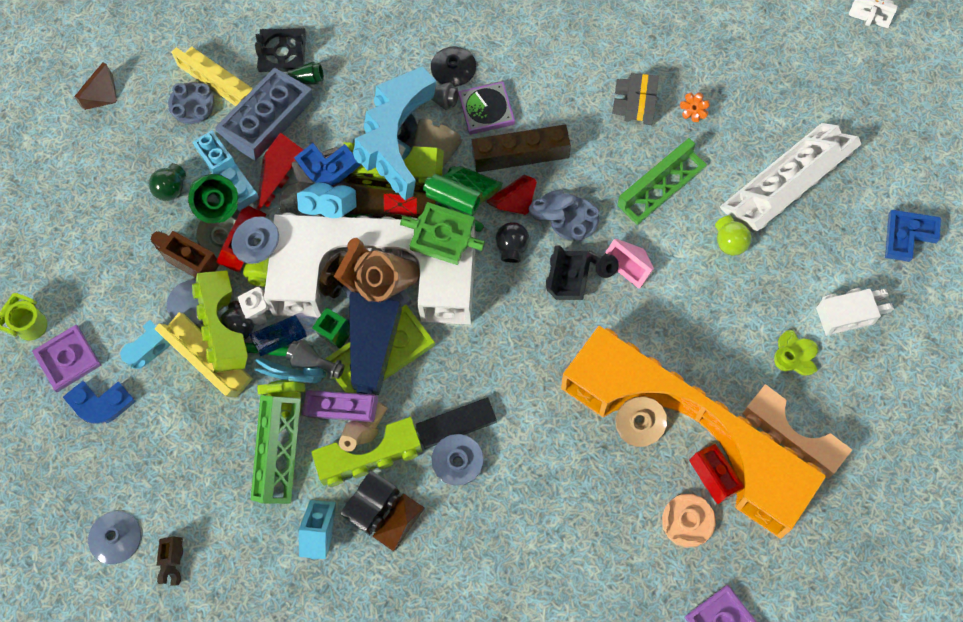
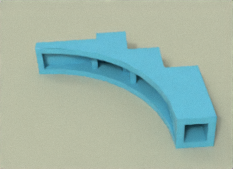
M423 66L376 85L374 97L376 107L366 111L364 123L366 134L355 138L353 150L354 158L358 163H361L367 171L376 168L378 173L386 178L391 184L392 189L399 193L404 200L413 197L416 180L405 166L401 157L397 135L406 118L420 105L434 98L436 80Z

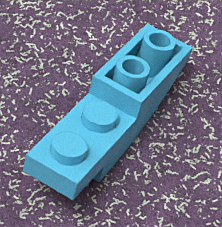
M213 130L192 142L211 173L228 178L237 188L238 211L260 199Z

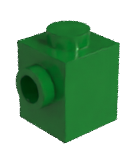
M327 307L312 327L321 338L339 349L342 348L350 336V323Z

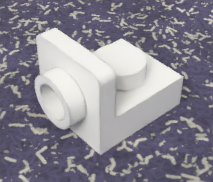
M256 287L238 296L245 319L253 320V323L256 325L267 322L265 312L268 310V305L264 300L262 288Z

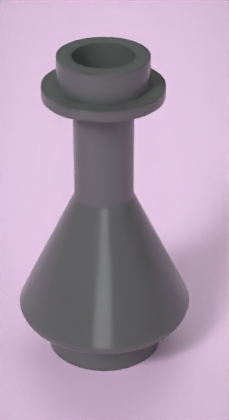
M451 82L435 87L434 98L431 100L445 110H448L451 106L455 107L459 95L458 88H454Z
M305 339L299 342L293 341L286 354V359L290 361L292 368L318 367L330 372L331 379H339L345 368L341 360L333 363L321 358Z

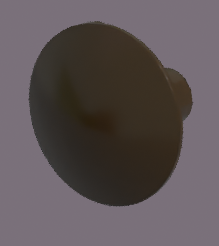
M346 250L336 253L327 262L321 273L319 290L324 296H330L334 299L341 293L344 285L334 275L347 253Z

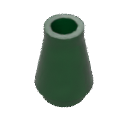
M314 61L296 69L288 70L290 77L303 84L318 85L319 82L324 80L321 64Z

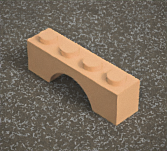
M765 384L747 406L743 415L746 416V419L753 427H760L774 438V442L791 448L798 454V458L806 463L811 462L821 469V473L829 479L851 453L852 449L831 433L820 438H808L795 432L786 419L785 406L787 400Z

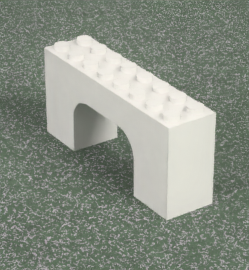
M283 213L282 215H274V224L278 228L279 241L275 251L269 256L264 300L273 316L319 318L323 313L325 298L319 290L321 273L327 262L336 253L343 250L348 251V242L352 238H358L363 242L364 247L368 251H383L412 260L419 266L418 310L421 322L471 325L475 249L467 247L462 254L459 264L455 265L411 251L409 245L414 236V229L400 226L401 220L392 217L373 219L367 216L328 218L318 214L298 216L293 213ZM474 224L473 229H472V231H471V237H473V238H476V237H475V224Z

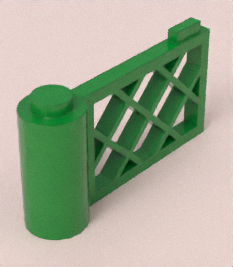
M452 166L449 168L448 173L443 176L434 174L432 177L429 176L425 181L423 190L426 191L427 198L473 216L480 204L501 190L503 183L463 166Z

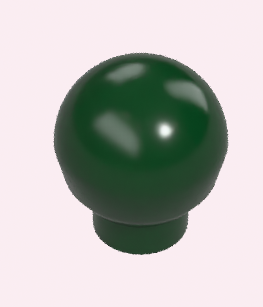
M172 163L168 168H160L152 173L149 179V189L152 195L161 201H171L177 198L183 188L182 180L186 177L185 170L178 164Z

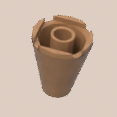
M379 250L364 253L358 259L354 268V272H357L355 286L360 295L368 301L382 302L414 285L420 277L419 266L414 261Z

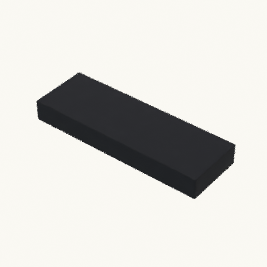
M487 397L416 423V427L424 449L436 446L441 439L449 435H465L495 424L497 419Z

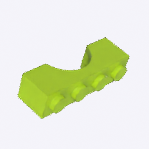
M344 142L343 145L345 144L353 153L355 143ZM413 146L410 154L403 161L413 177L419 178V182L425 183L429 176L432 177L434 174L442 176L444 150L433 147ZM362 164L350 173L351 175L364 176V174L373 175L374 178L386 179L378 173L376 168L367 171Z
M228 271L197 273L196 283L192 284L193 298H198L199 305H197V317L199 320H203L204 326L201 327L202 339L207 341L209 347L206 348L207 361L212 363L214 373L245 369L248 355L243 334L227 329L217 316V313L222 308L228 306L231 300L232 288Z
M408 417L386 425L382 442L369 453L351 454L341 449L337 443L312 450L311 453L323 486L334 487L344 482L343 479L353 476V478L363 477L369 473L368 470L378 467L379 470L389 468L396 460L402 458L404 461L412 460L418 457V453L422 452V448L412 418Z

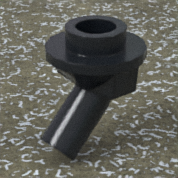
M589 250L591 254L590 262L596 264V272L599 276L609 278L617 272L619 262L615 256L605 253L601 257Z

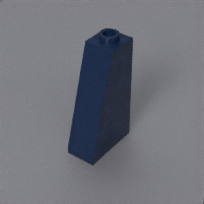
M350 292L351 383L358 394L379 395L402 313L401 304L398 301L389 299L382 302L368 301L360 293Z

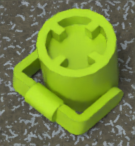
M13 293L0 311V331L14 337L18 335L23 340H36L45 333L47 319L35 306L37 301L24 295Z
M277 380L269 384L257 385L258 395L301 398V392H305L306 389L305 383L289 380ZM300 402V413H299V417H300V415H301V402ZM282 403L281 415L284 419L291 414L292 403Z

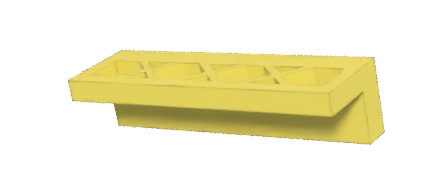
M192 46L185 53L177 47L172 51L178 67L200 82L207 84L210 89L235 106L253 90L252 87Z
M179 312L168 325L159 323L156 326L155 330L225 396L236 398L253 380L244 369L214 373L213 365L208 363L206 357V348H209L208 343L203 341L201 329L185 314Z

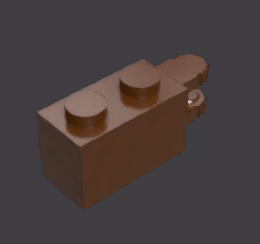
M156 231L151 234L150 240L161 253L165 261L194 278L197 277V273L215 272L220 265L216 263L217 258L213 252L175 231H172L170 235L162 233V231Z

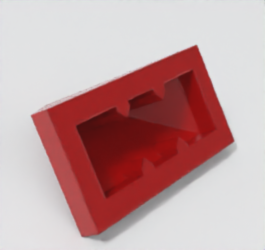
M524 174L486 201L497 209L526 215L529 213V206L532 203L537 182L535 178Z

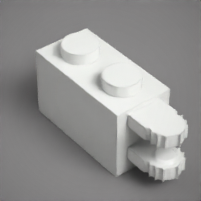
M855 288L844 295L830 294L823 297L816 309L826 336L874 325L882 314L893 311L892 303L877 306L875 302L889 296L887 290L871 291V289L861 290L860 288Z

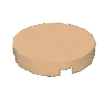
M681 494L673 498L665 506L662 515V526L667 537L675 544L685 548L698 547L706 543L712 536L716 526V518L712 507H710L705 499L694 494Z

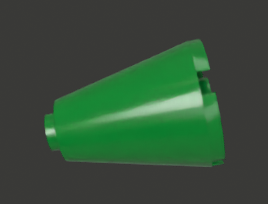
M208 174L202 176L190 185L188 195L189 207L192 213L205 223L225 222L233 216L238 207L237 188L228 178L222 175Z

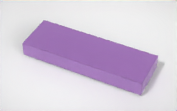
M307 390L302 415L311 418L374 422L378 396Z

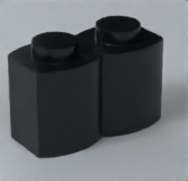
M371 470L359 485L356 493L346 503L340 515L370 536L373 531L377 532L382 527L385 520L383 518L384 514L389 509L395 508L400 499V496H398L400 491L396 486Z

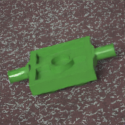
M427 202L423 213L418 219L403 215L400 221V226L414 229V236L409 245L411 251L455 265L459 264L462 254L467 247L482 251L485 245V241L471 237L475 217Z

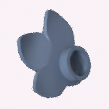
M555 190L535 200L529 206V212L536 220L565 218L563 209L576 203L577 199L571 194L564 193L563 190Z

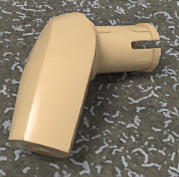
M380 402L377 403L374 422L350 421L346 423L339 440L340 448L345 451H353L358 445L373 441L379 434L377 427L388 407Z

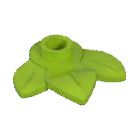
M793 330L785 331L778 339L779 349L774 355L776 367L782 371L794 370L804 376L816 373L818 369L811 360L818 353L817 343L811 339L803 338L799 340Z

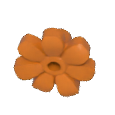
M690 92L685 95L686 101L680 102L681 109H686L682 113L685 119L692 116L693 122H699L701 118L705 119L709 113L706 109L710 107L709 100H703L704 96L702 93L698 92L694 96Z

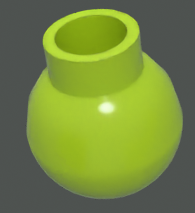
M731 215L724 216L715 223V228L718 231L717 243L722 252L727 255L736 256L744 253L749 248L752 237L750 230L744 224L735 222Z

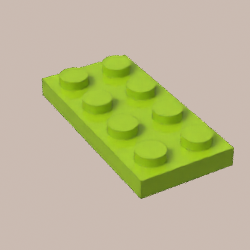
M407 305L401 307L402 313L384 380L435 346L433 339ZM349 342L325 359L333 363L341 360V363L345 365L343 374L339 379H334L344 393H357L351 383Z

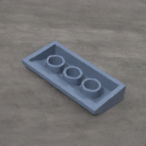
M273 68L215 129L235 148L256 161L274 142L280 132L283 133L312 102V88Z

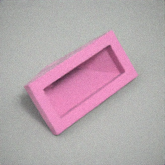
M614 239L605 252L617 258L619 262L617 271L639 289L654 270L646 251L633 244Z

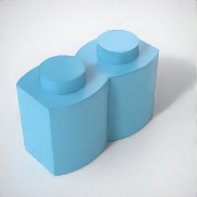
M314 183L297 193L298 210L306 215L322 214L328 218H340L356 208V190L344 185L333 188L326 183Z

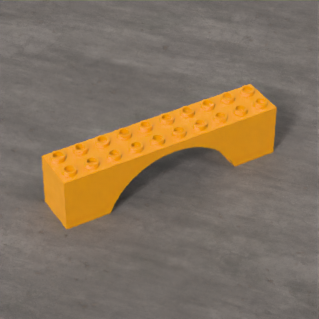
M598 326L563 373L561 389L603 418L618 411L625 401L634 397L646 396L655 399L664 408L678 411L694 419L704 426L720 443L727 454L732 469L745 486L743 490L736 494L735 508L780 539L790 532L826 478L821 473V469L811 462L806 463L798 458V454L791 448L782 447L774 442L775 440L770 434L764 431L759 432L753 428L746 418L742 416L736 417L730 413L728 407L719 401L714 402L706 397V393L699 387H691L685 383L682 376L678 373L669 372L661 367L662 365L657 359L646 357L640 353L639 348L630 342L625 343L619 339L613 330Z

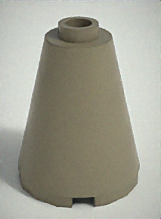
M422 118L417 124L413 146L433 147L444 150V167L461 145L463 139H461L457 132L442 124L440 126H432V120ZM415 178V183H421L419 178Z

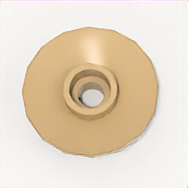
M646 396L634 397L625 401L619 408L615 418L616 430L620 438L627 444L636 447L649 446L657 442L664 434L667 426V415L663 406L655 399ZM638 415L644 416L643 421L640 423L635 422V418Z

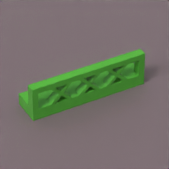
M690 138L685 140L619 196L617 206L633 222L639 225L706 168L707 164L694 153L696 144ZM690 158L698 167L694 170H683V162ZM669 174L680 175V182L676 185L666 184V177ZM651 189H662V197L660 199H648V193ZM635 203L645 204V211L639 217L630 209Z
M260 395L250 498L252 501L263 504H291L301 398ZM282 403H292L291 414L284 419L281 415ZM285 428L289 433V439L282 446L278 438L279 433ZM283 455L286 459V467L279 472L276 468V460ZM280 481L284 485L283 497H273L274 486Z

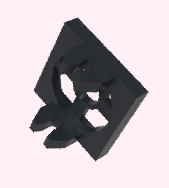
M305 28L260 29V33L255 35L257 41L255 42V50L258 57V72H270L273 68L282 72H288V70L304 65ZM279 37V44L274 48H265L270 40ZM287 37L296 41L295 47L290 48L287 44ZM279 47L289 49L285 56H278L276 50ZM290 55H296L294 59L285 63V60ZM266 56H275L278 59V63L269 61Z

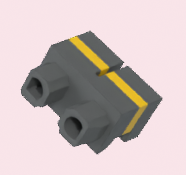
M631 73L630 79H617L615 94L626 95L627 99L614 98L612 114L625 116L624 121L626 122L638 120L643 121L645 125L652 126L659 75Z

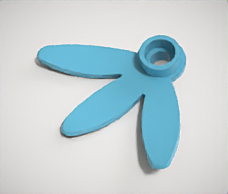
M264 358L255 359L258 364L271 371L260 368L255 370L271 377L308 383L321 382L322 378L326 377V372L318 367H303V371Z

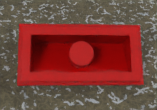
M716 443L696 452L689 459L699 478L717 504L724 502L745 488Z

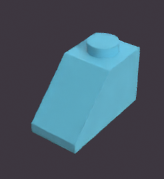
M310 500L299 527V557L326 559L331 545L336 502Z

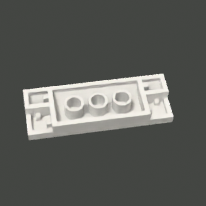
M821 123L723 203L720 208L727 215H731L735 222L744 224L748 229L758 231L764 228L771 219L782 213L789 204L799 199L807 189L817 184L819 179L835 169L837 164L843 159L852 155L853 151L861 145L859 137L842 134L838 125Z

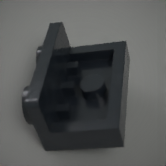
M555 245L554 252L550 257L551 267L549 276L546 278V289L556 300L584 299L591 261L590 252L565 251L560 245Z

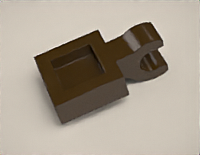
M172 536L159 539L156 565L160 566V572L157 577L158 584H167L168 575L171 577L170 586L180 584L181 575L176 569V565H180L183 556V537Z

